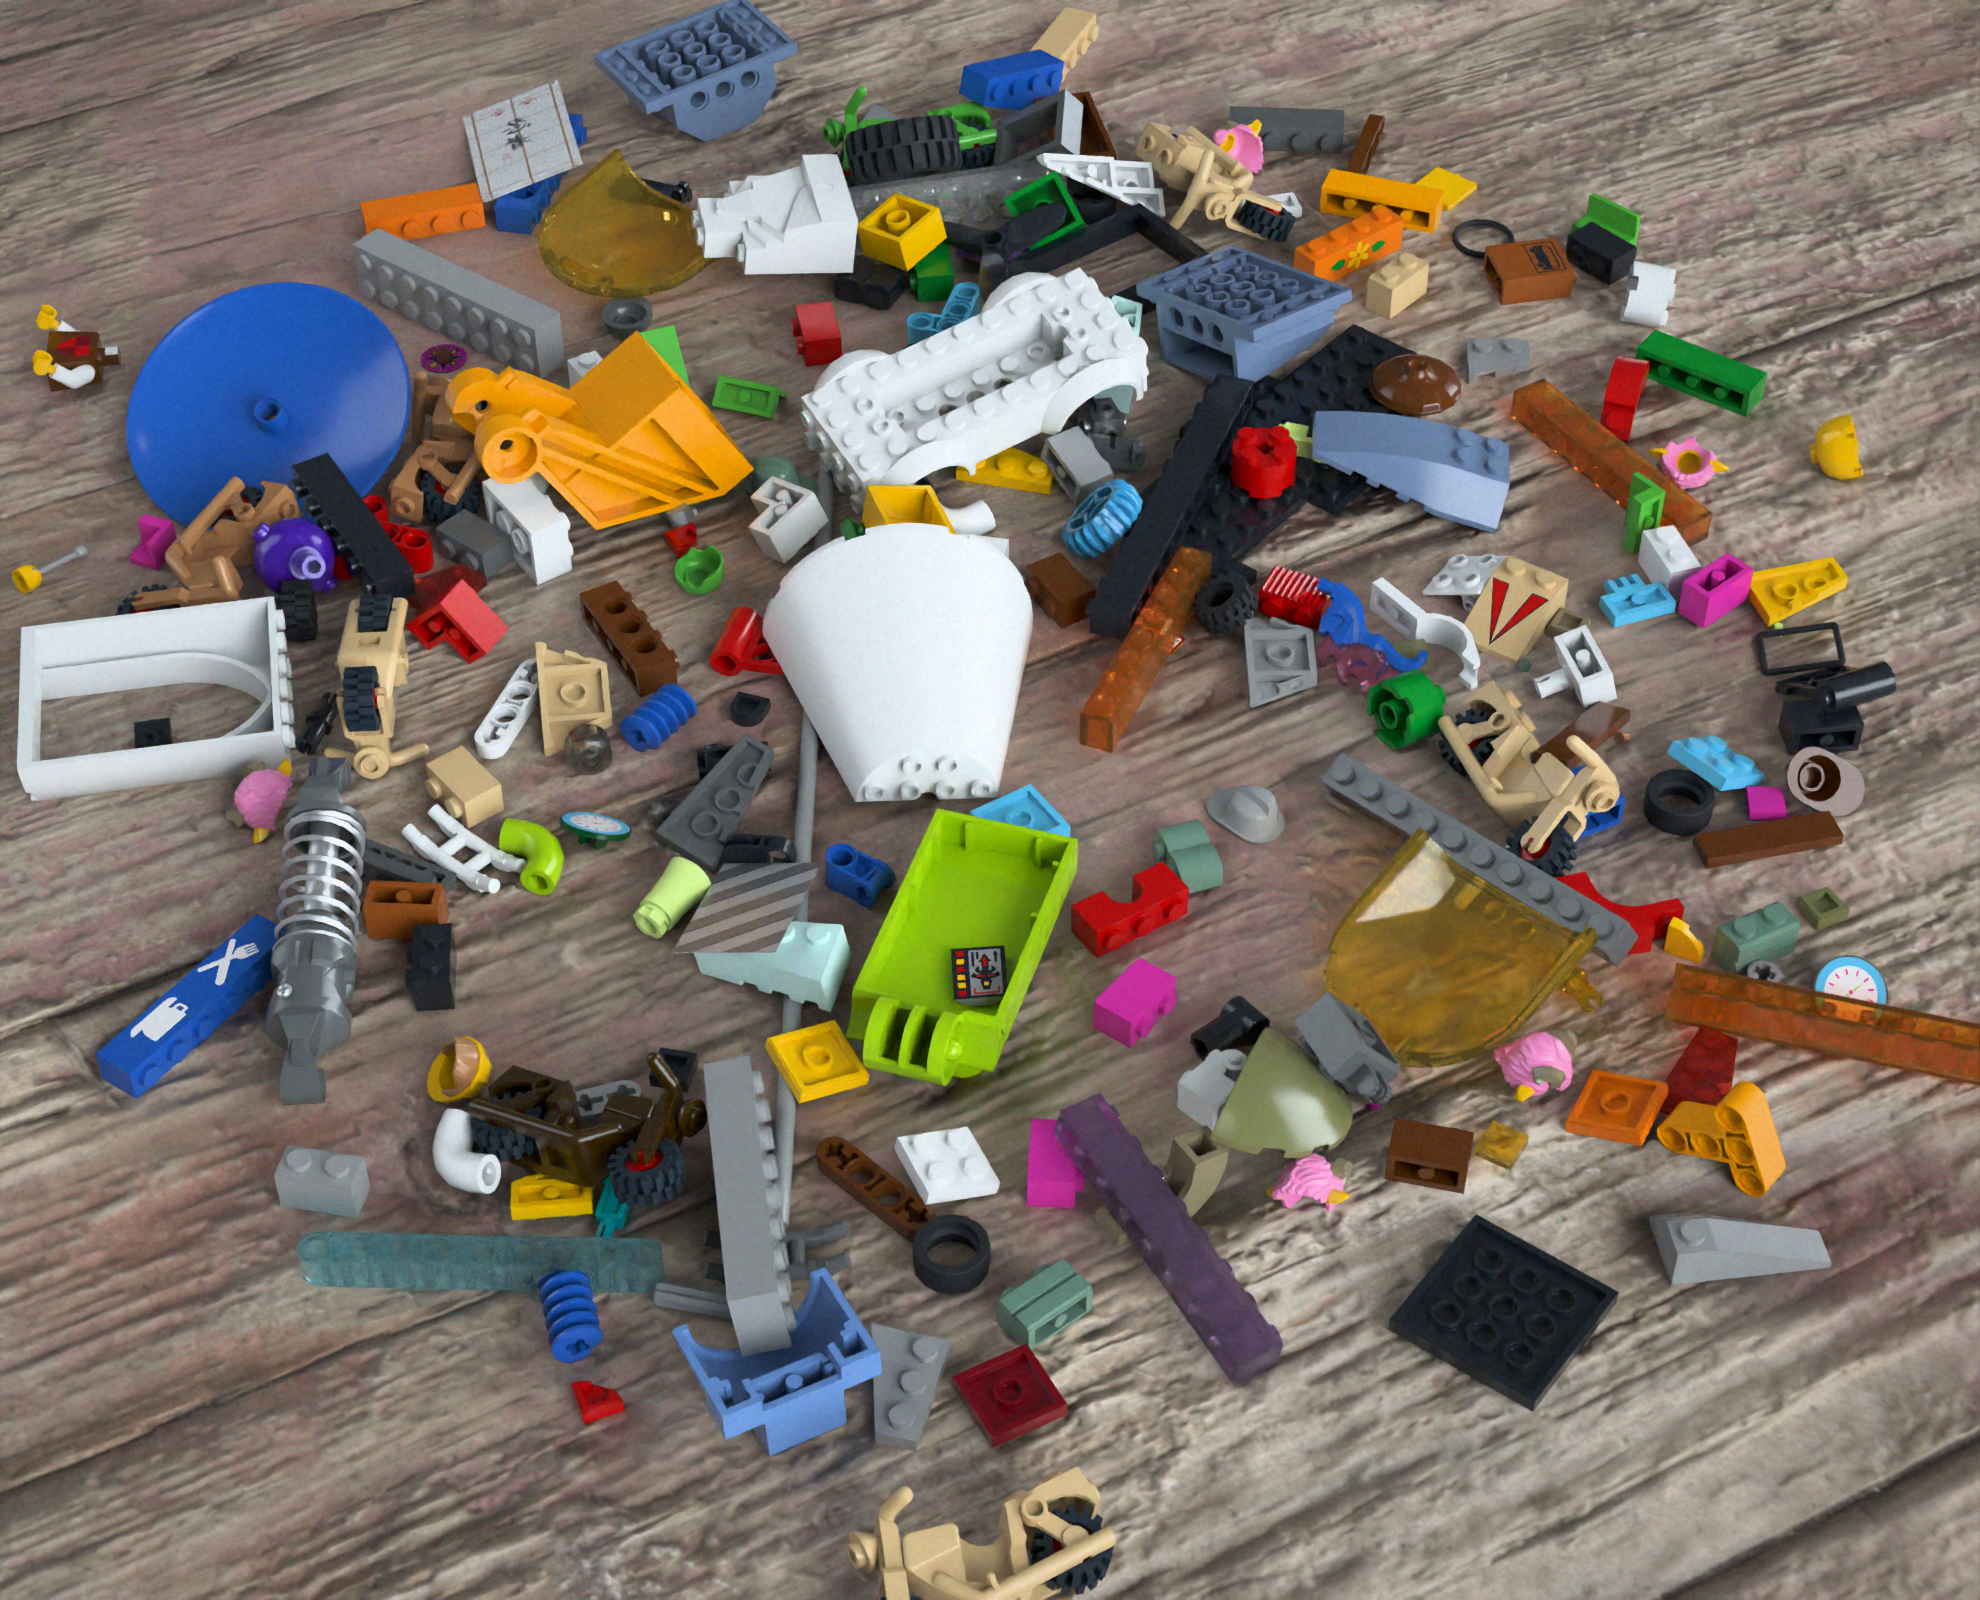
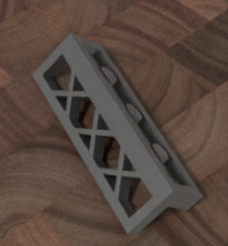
M367 838L365 840V852L362 856L363 873L360 876L362 882L369 884V881L372 880L437 883V879L442 880L440 883H444L445 894H447L458 880L456 873L373 840ZM350 855L339 860L347 864L353 859V856ZM355 864L354 866H352V868H353L355 871H356V864ZM348 871L339 872L351 877Z

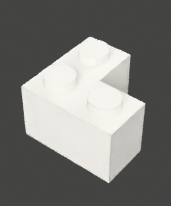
M771 476L750 497L760 516L748 528L763 554L784 564L794 557L797 551L829 521L813 491Z

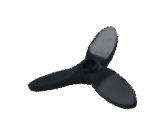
M1059 203L1042 205L1013 217L999 229L987 231L964 224L943 221L947 238L942 242L968 250L982 257L979 271V287L985 304L990 294L1001 283L1008 280L1009 266L1007 259L1010 255L1033 246L1058 229L1066 219V208Z

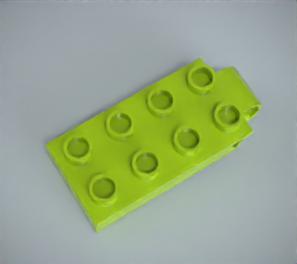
M936 809L853 987L852 1009L846 1038L864 1042L863 1062L865 1067L941 1086H946L952 1076L967 1078L979 1074L982 1070L993 1073L1076 875L1078 839L944 809ZM1004 945L1008 987L1002 1001L997 1002L995 1005L968 1006L954 1000L951 949Z

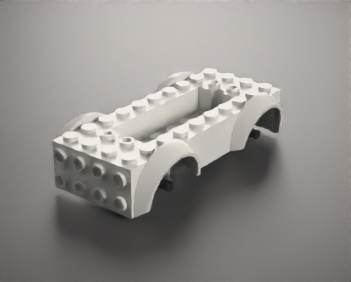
M1080 267L1060 277L1047 273L1025 272L1012 276L1001 283L990 294L980 314L892 355L878 350H856L832 362L821 374L814 391L801 397L803 411L800 412V418L806 428L803 438L807 447L811 451L815 449L818 453L823 469L826 472L831 470L838 490L841 493H847L854 512L863 515L867 485L915 484L931 485L933 488V485L926 476L939 469L956 465L966 467L969 476L976 474V463L1041 432L1050 435L1061 433L1068 417L1080 405L1083 404L1090 414H1094V411L1097 413L1101 409V405L1093 396L1106 389L1119 385H1131L1135 388L1136 401L1142 399L1144 391H1147V376L1149 375L1146 365L1148 347L1144 339L1137 337L1131 330L1128 320L1124 316L1120 317L1115 311L1111 299L1101 294L1095 280L1092 277H1087ZM1005 380L1011 382L1010 384L1004 387H1001L997 390L995 389V387L998 386L999 381ZM948 407L955 408V410L947 414L939 415L940 410L944 412L948 410Z

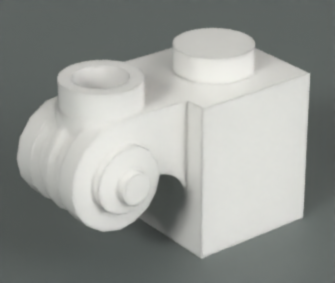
M1218 1049L1211 1051L1203 1063L1193 1071L1188 1070L1180 1078L1177 1085V1108L1202 1126L1207 1125L1213 1132L1247 1060L1246 1055L1235 1049H1228L1223 1052Z

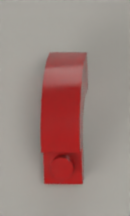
M1617 355L1604 397L1597 438L1629 443L1639 398L1644 394L1650 361Z
M1586 872L1555 878L1625 919L1639 938L1628 954L1651 952L1654 939L1666 938L1668 926L1672 918L1676 917L1682 920L1684 907L1679 898L1642 906H1625L1603 897L1595 889Z

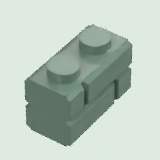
M1777 901L1765 906L1764 909H1758L1718 926L1714 938L1716 942L1713 943L1711 955L1731 978H1736L1747 973L1748 966L1755 961L1765 960L1773 962L1794 953L1797 943L1796 937H1798L1801 925L1799 920L1781 902Z
M1063 1258L1050 1266L1047 1264L1041 1265L1033 1272L1028 1281L1018 1287L1015 1285L1009 1286L1001 1293L997 1300V1322L1010 1337H1014L1015 1342L1019 1346L1027 1343L1032 1351L1092 1310L1093 1289L1091 1284L1079 1273L1076 1274L1075 1269Z

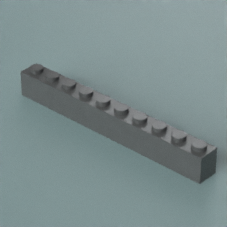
M1343 752L1339 753L1320 780L1334 796L1352 806V808L1617 968L1639 938L1625 919Z

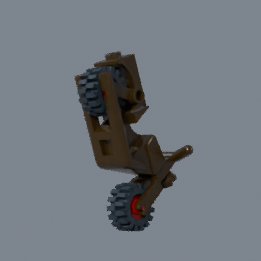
M651 1052L646 1058L647 1064L665 1088V1093L660 1096L657 1105L652 1098L614 1094L608 1098L600 1117L581 1119L578 1102L576 1101L577 1097L569 1079L565 1082L513 1065L488 1087L491 1103L474 1098L468 1106L470 1117H472L471 1126L478 1150L481 1153L493 1154L502 1162H508L583 1188L592 1187L610 1176L615 1197L618 1198L620 1203L626 1202L627 1206L634 1208L636 1203H639L640 1208H647L649 1202H653L654 1207L661 1205L660 1199L665 1198L667 1201H670L674 1198L672 1192L679 1194L682 1191V1185L686 1183V1173L679 1147L682 1145L684 1136L693 1137L704 1128L707 1122V1111L704 1102L699 1098H690L684 1102L678 1078L658 1052ZM533 1146L538 1148V1152L534 1151Z

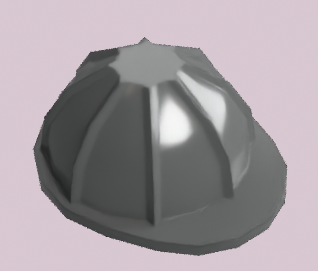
M635 294L617 296L610 300L601 311L602 322L607 326L609 332L614 337L624 338L625 340L636 330L639 333L646 331L653 318L652 307L649 301Z

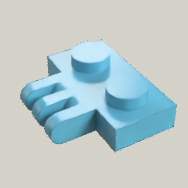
M1636 573L1628 575V580L1623 576L1616 578V583L1612 579L1604 581V590L1607 595L1600 596L1599 608L1613 627L1675 612L1676 601L1661 581L1645 585Z

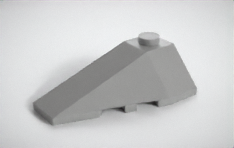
M1694 1212L1655 1215L1649 1218V1223L1671 1285L1830 1268L1831 1260L1818 1230Z

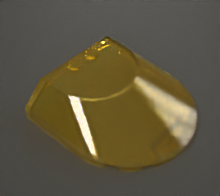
M618 149L613 150L550 206L542 219L543 228L541 234H538V243L543 262L557 279L578 291L602 297L630 298L661 293L689 281L717 259L704 258L702 247L696 245V229L692 228L691 222L692 210L695 209L661 194L644 183L625 162L622 151Z
M1418 828L1338 924L1328 945L1330 956L1327 970H1323L1325 993L1327 991L1366 1015L1402 1066L1418 1068L1449 1066L1477 1058L1495 1049L1516 1034L1599 941L1596 930L1590 926H1587L1583 932L1566 928L1477 877L1445 853L1429 837L1425 830Z

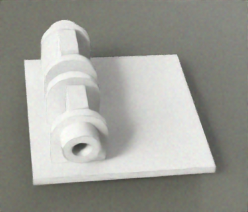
M1459 554L1453 556L1448 560L1444 568L1432 578V581L1422 591V595H1461L1464 609L1471 612L1492 573L1507 556H1495L1494 554L1482 556Z

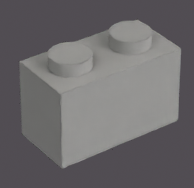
M1079 426L1046 439L1040 458L1048 466L1049 471L1074 505L1080 504L1089 494L1095 492L1098 487L1111 481L1113 472L1110 464L1101 457L1095 449L1091 438L1085 435Z
M287 1145L274 1173L280 1204L284 1207L358 1218L370 1190L365 1159L361 1156Z

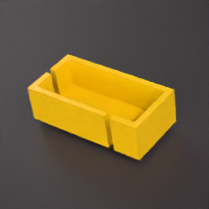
M867 485L862 516L865 528L899 523H926L949 527V533L956 534L943 507L938 503V498L931 485Z

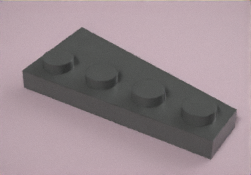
M745 733L655 831L657 839L714 874L722 859L727 838L735 834L775 758L774 750Z

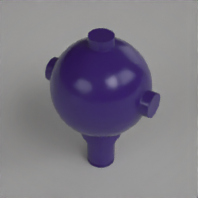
M284 518L271 525H267L262 521L253 530L251 538L256 541L253 552L254 568L260 581L270 591L281 596L283 580L312 579L315 593L321 590L325 594L329 593L336 585L338 578L332 574L335 567L333 543L328 534L314 522L303 518Z

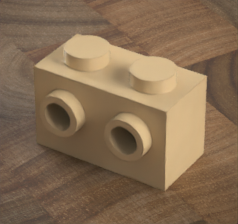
M1403 252L1394 260L1389 261L1387 265L1368 277L1366 282L1365 308L1389 320L1426 294L1429 263L1407 252Z
M463 746L425 764L428 780L425 781V786L428 793L433 799H439L445 805L449 815H452L454 819L458 818L468 829L505 810L501 783Z

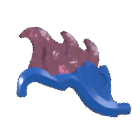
M1323 577L1320 579L1317 590L1329 595L1332 604L1320 621L1319 635L1322 637L1328 636L1319 646L1318 659L1323 667L1326 666L1327 658L1332 657L1335 659L1337 676L1343 686H1347V677H1355L1360 683L1362 695L1366 699L1369 689L1380 681L1413 669L1419 670L1428 659V652L1426 650H1421L1412 659L1400 655L1381 634H1371L1367 631L1363 606L1359 598L1340 581L1336 584Z

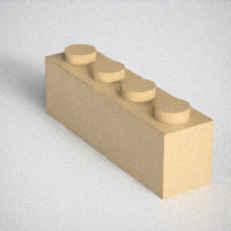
M1065 7L1030 50L1041 49L1064 61L1061 83L1064 81L1069 70L1075 67L1081 55L1086 53L1089 45L1096 41L1099 27L1096 25V13Z

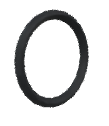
M1474 219L1463 222L1452 233V241L1455 247L1464 254L1477 258H1485V252L1468 249L1458 240V235L1464 228L1476 225L1491 226L1506 233L1509 240L1508 243L1515 242L1514 234L1508 227L1487 219Z

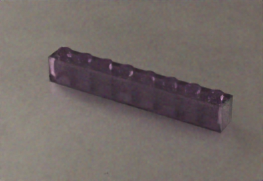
M1098 1093L1060 1110L1054 1130L1055 1136L1233 1385L1236 1386L1275 1366L1284 1346L1280 1333L1274 1325L1268 1324L1260 1313L1254 1297L1241 1287L1234 1276L1230 1264L1226 1260L1221 1259L1211 1245L1206 1231L1198 1228L1188 1214L1184 1201L1180 1197L1175 1196L1166 1184L1165 1177L1160 1168L1153 1165L1147 1158L1139 1139L1135 1135H1131L1121 1122L1117 1109L1113 1105L1108 1104L1102 1094Z

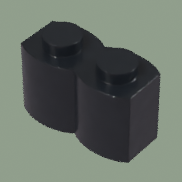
M854 258L853 273H838L834 278L835 296L849 303H864L877 310H888L905 290L904 271L892 265H876L866 259Z

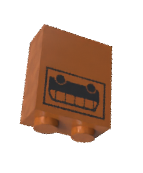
M1555 237L1486 246L1483 272L1501 305L1571 297L1572 284L1576 283V270L1568 262L1565 250L1561 249Z

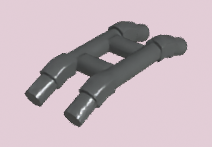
M842 1220L827 1226L824 1224L815 1228H806V1230L786 1232V1236L779 1239V1243L785 1242L786 1247L789 1248L790 1266L786 1267L783 1273L789 1272L791 1280L809 1279L810 1281V1273L820 1268H826L831 1276L836 1272L851 1268L852 1263L847 1252L829 1258L826 1256L817 1260H808V1262H806L805 1257L806 1246L807 1248H819L831 1244L836 1239L848 1236L849 1227L846 1221ZM705 1230L702 1237V1245L718 1248L722 1251L720 1232ZM706 1262L703 1269V1278L722 1281L725 1284L723 1265Z

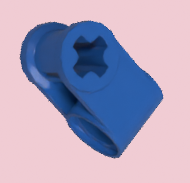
M835 844L829 847L825 853V883L827 887L853 899L861 906H874L878 901V895L884 889L890 888L896 881L895 873L888 864L858 851L851 845Z

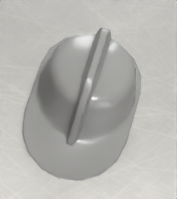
M1240 785L1235 788L1218 791L1208 799L1206 808L1209 816L1245 841L1256 844L1269 843L1276 840L1283 833L1285 822L1283 815L1278 810L1276 798L1264 787Z

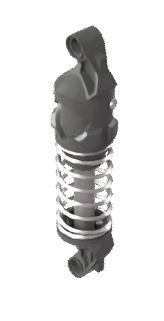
M318 757L317 759H310L308 763L309 778L299 790L296 807L292 808L285 817L284 838L287 843L282 848V857L286 862L280 868V877L284 882L278 888V897L282 902L276 908V916L280 923L275 927V938L278 941L273 946L272 958L270 960L271 973L273 974L276 988L266 1012L265 1033L273 1043L286 1050L280 1073V1095L284 1106L325 1102V1073L323 1068L317 1069L316 1062L328 1052L343 1046L351 1036L352 1014L346 1006L355 992L353 986L355 983L357 940L355 936L359 930L357 916L360 913V900L358 897L362 892L360 876L363 873L362 856L365 852L366 821L360 812L344 804L340 795L345 790H350L351 766L348 757ZM293 848L302 855L291 859L290 849ZM350 855L353 856V859L347 864L339 860ZM308 860L307 868L296 864V862ZM355 864H356V871L352 868V866H354ZM291 866L306 874L289 878L288 869ZM348 871L352 878L344 883L336 879L337 873ZM306 880L305 887L299 886L294 882ZM289 886L305 894L287 898L286 889ZM345 890L350 898L342 903L335 899L336 892ZM304 900L303 907L292 903L295 901ZM351 904H353V911L348 908ZM288 906L300 913L285 918L284 909ZM343 910L347 913L348 918L343 921L333 912ZM349 924H351V931L347 928ZM286 926V932L282 936V929Z

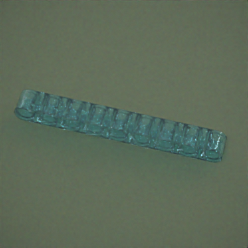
M314 1232L304 1236L297 1245V1254L303 1278L308 1284L317 1287L539 1291L537 1285L541 1277L553 1271L562 1270L567 1272L580 1271L587 1274L590 1278V1288L593 1292L649 1293L655 1290L658 1282H664L665 1280L661 1247L656 1241L647 1238Z

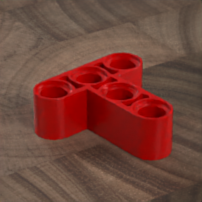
M380 496L362 498L413 568V574H422L430 571L434 566L430 534L421 529L389 522L387 504L384 498ZM335 554V567L332 574L342 580L353 578L348 572L344 558L342 556L337 557Z

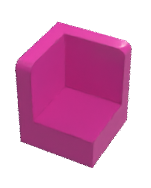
M144 514L138 520L142 543L129 558L131 564L158 571L166 562V550L177 539L173 521Z

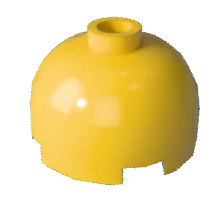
M1851 414L1827 420L1817 430L1815 444L1809 445L1812 463H1819L1823 473L1830 478L1845 480L1863 477L1862 465H1859L1858 460L1860 453Z

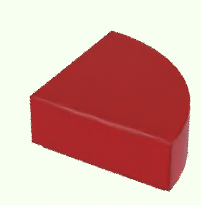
M694 522L664 532L665 543L678 559L685 556L691 546L696 547L697 530Z
M587 1380L570 1383L573 1397L584 1424L624 1411L622 1398L612 1388L607 1389L602 1386L593 1385L592 1381Z

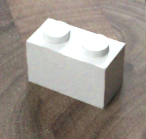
M1674 525L1643 531L1638 563L1651 583L1661 581L1675 601L1680 600L1683 581L1700 571L1702 566Z

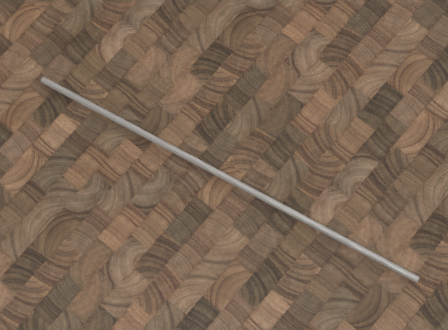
M820 462L817 499L829 521L815 535L814 551L831 542L834 475L831 470L826 472ZM804 708L794 836L796 852L793 863H811L819 735ZM809 888L792 921L807 922ZM784 994L781 1034L801 1029L802 1003L790 1000L787 994ZM779 1072L774 1134L775 1149H773L779 1177L772 1179V1183L778 1182L782 1207L775 1209L776 1213L782 1212L785 1231H787L789 1228L796 1098Z

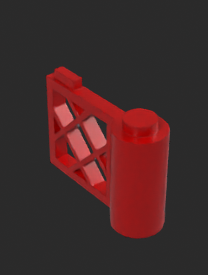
M745 606L734 608L710 655L711 667L724 676H735L742 670L785 676L763 636L764 618H761L751 608ZM766 652L773 656L765 661L755 659L756 656Z

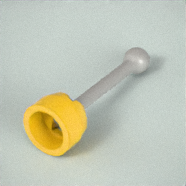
M78 545L75 547L74 552L39 569L32 565H23L12 571L14 584L20 592L27 594L40 586L43 574L75 558H84L87 555V549L82 545Z

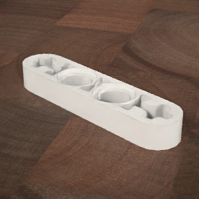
M535 658L528 659L519 665L476 731L474 739L476 751L480 757L496 759L503 756L539 702L537 662ZM520 694L528 695V697H527L526 699H522V700H514V699H512V698H513L514 696H516V695H520ZM502 717L514 718L512 721L505 723L497 721Z

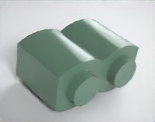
M1198 819L1156 829V841L1152 842V850L1156 861L1164 862L1189 887V893L1223 885V866L1214 846L1210 843L1204 826Z

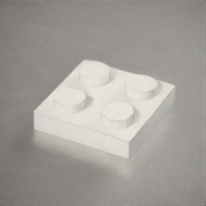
M968 1126L897 1137L894 1150L925 1205L997 1194L1000 1181Z

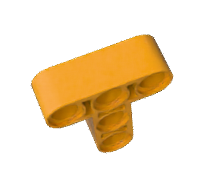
M1747 1081L1736 1083L1717 1106L1682 1101L1658 1126L1656 1131L1662 1145L1672 1152L1729 1163L1737 1187L1753 1198L1764 1196L1786 1168L1766 1097L1759 1087Z

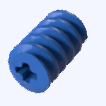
M675 683L665 684L652 694L648 700L644 701L640 707L633 710L631 715L623 719L621 732L628 744L636 751L644 752L647 748L658 749L662 742L667 741L671 734L676 733L680 726L688 722V718H693L696 715V704L693 698Z
M553 1271L541 1277L537 1285L540 1292V1301L543 1305L542 1311L546 1318V1328L549 1332L548 1338L552 1346L551 1352L555 1359L564 1363H574L586 1358L603 1338L602 1331L599 1328L600 1320L596 1314L597 1307L593 1301L594 1294L590 1288V1278L587 1274L580 1271Z

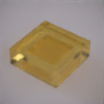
M1493 1120L1476 1145L1475 1155L1511 1171L1528 1145L1529 1136Z

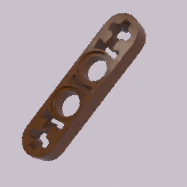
M1369 115L1348 163L1347 172L1367 174L1383 135L1385 116Z
M836 1136L827 1137L817 1145L816 1158L818 1169L904 1239L913 1242L915 1233L923 1225L920 1222L922 1220L927 1222L936 1217L935 1211L930 1205H925L919 1196L846 1139ZM857 1173H867L872 1176L869 1182L862 1184L852 1181L851 1178ZM890 1194L899 1197L900 1201L895 1205L888 1206L880 1203L879 1199Z

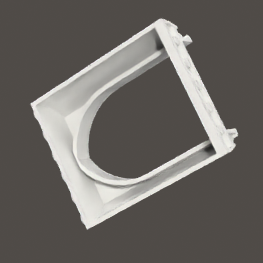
M274 596L21 627L17 771L25 792L30 793L31 801L241 775V770L250 761H263L265 769L277 770L285 759L291 764L290 748L296 747L294 727H290V724H295L293 705L288 701H293L294 698L291 680H287V678H292L290 658H286L284 652H287L285 633L280 632V630H286L283 609H276ZM211 683L241 690L262 702V705L252 717L220 738L40 761L41 701L170 684Z

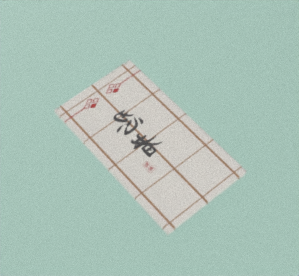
M558 80L463 117L483 203L583 164Z

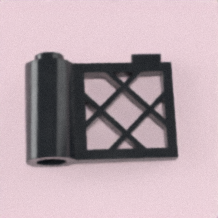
M1880 661L1860 668L1842 665L1817 669L1776 682L1777 686H1775V691L1778 694L1815 699L1819 708L1831 714L1893 694L1896 689V678L1892 668L1886 662Z

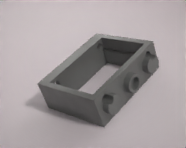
M1063 89L998 120L993 177L1012 191L1054 171L1041 165L1037 161L1036 156L1043 153L1080 155L1083 104L1068 90ZM1056 126L1054 141L1018 157L1019 143Z

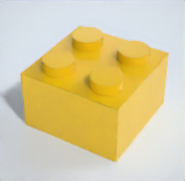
M896 192L858 223L857 227L864 255L905 271L914 267L947 238L939 208Z

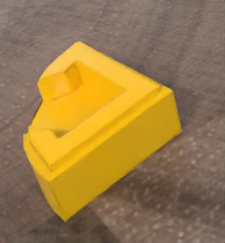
M1673 917L1668 926L1664 951L1699 964L1704 956L1702 942L1698 941L1689 931L1690 926L1687 923Z

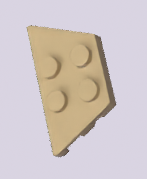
M535 642L544 755L546 757L612 726V710L607 662L592 657L584 658L579 653L565 650L564 654L546 649V643Z

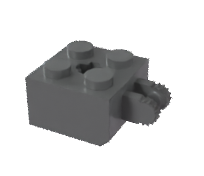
M1327 991L1294 1021L1302 1034L1299 1038L1301 1044L1309 1053L1318 1057L1320 1063L1317 1067L1330 1082L1334 1083L1338 1080L1350 1094L1354 1095L1357 1092L1372 1100L1375 1104L1385 1105L1391 1099V1095H1393V1090L1389 1083L1399 1075L1401 1064L1366 1015Z

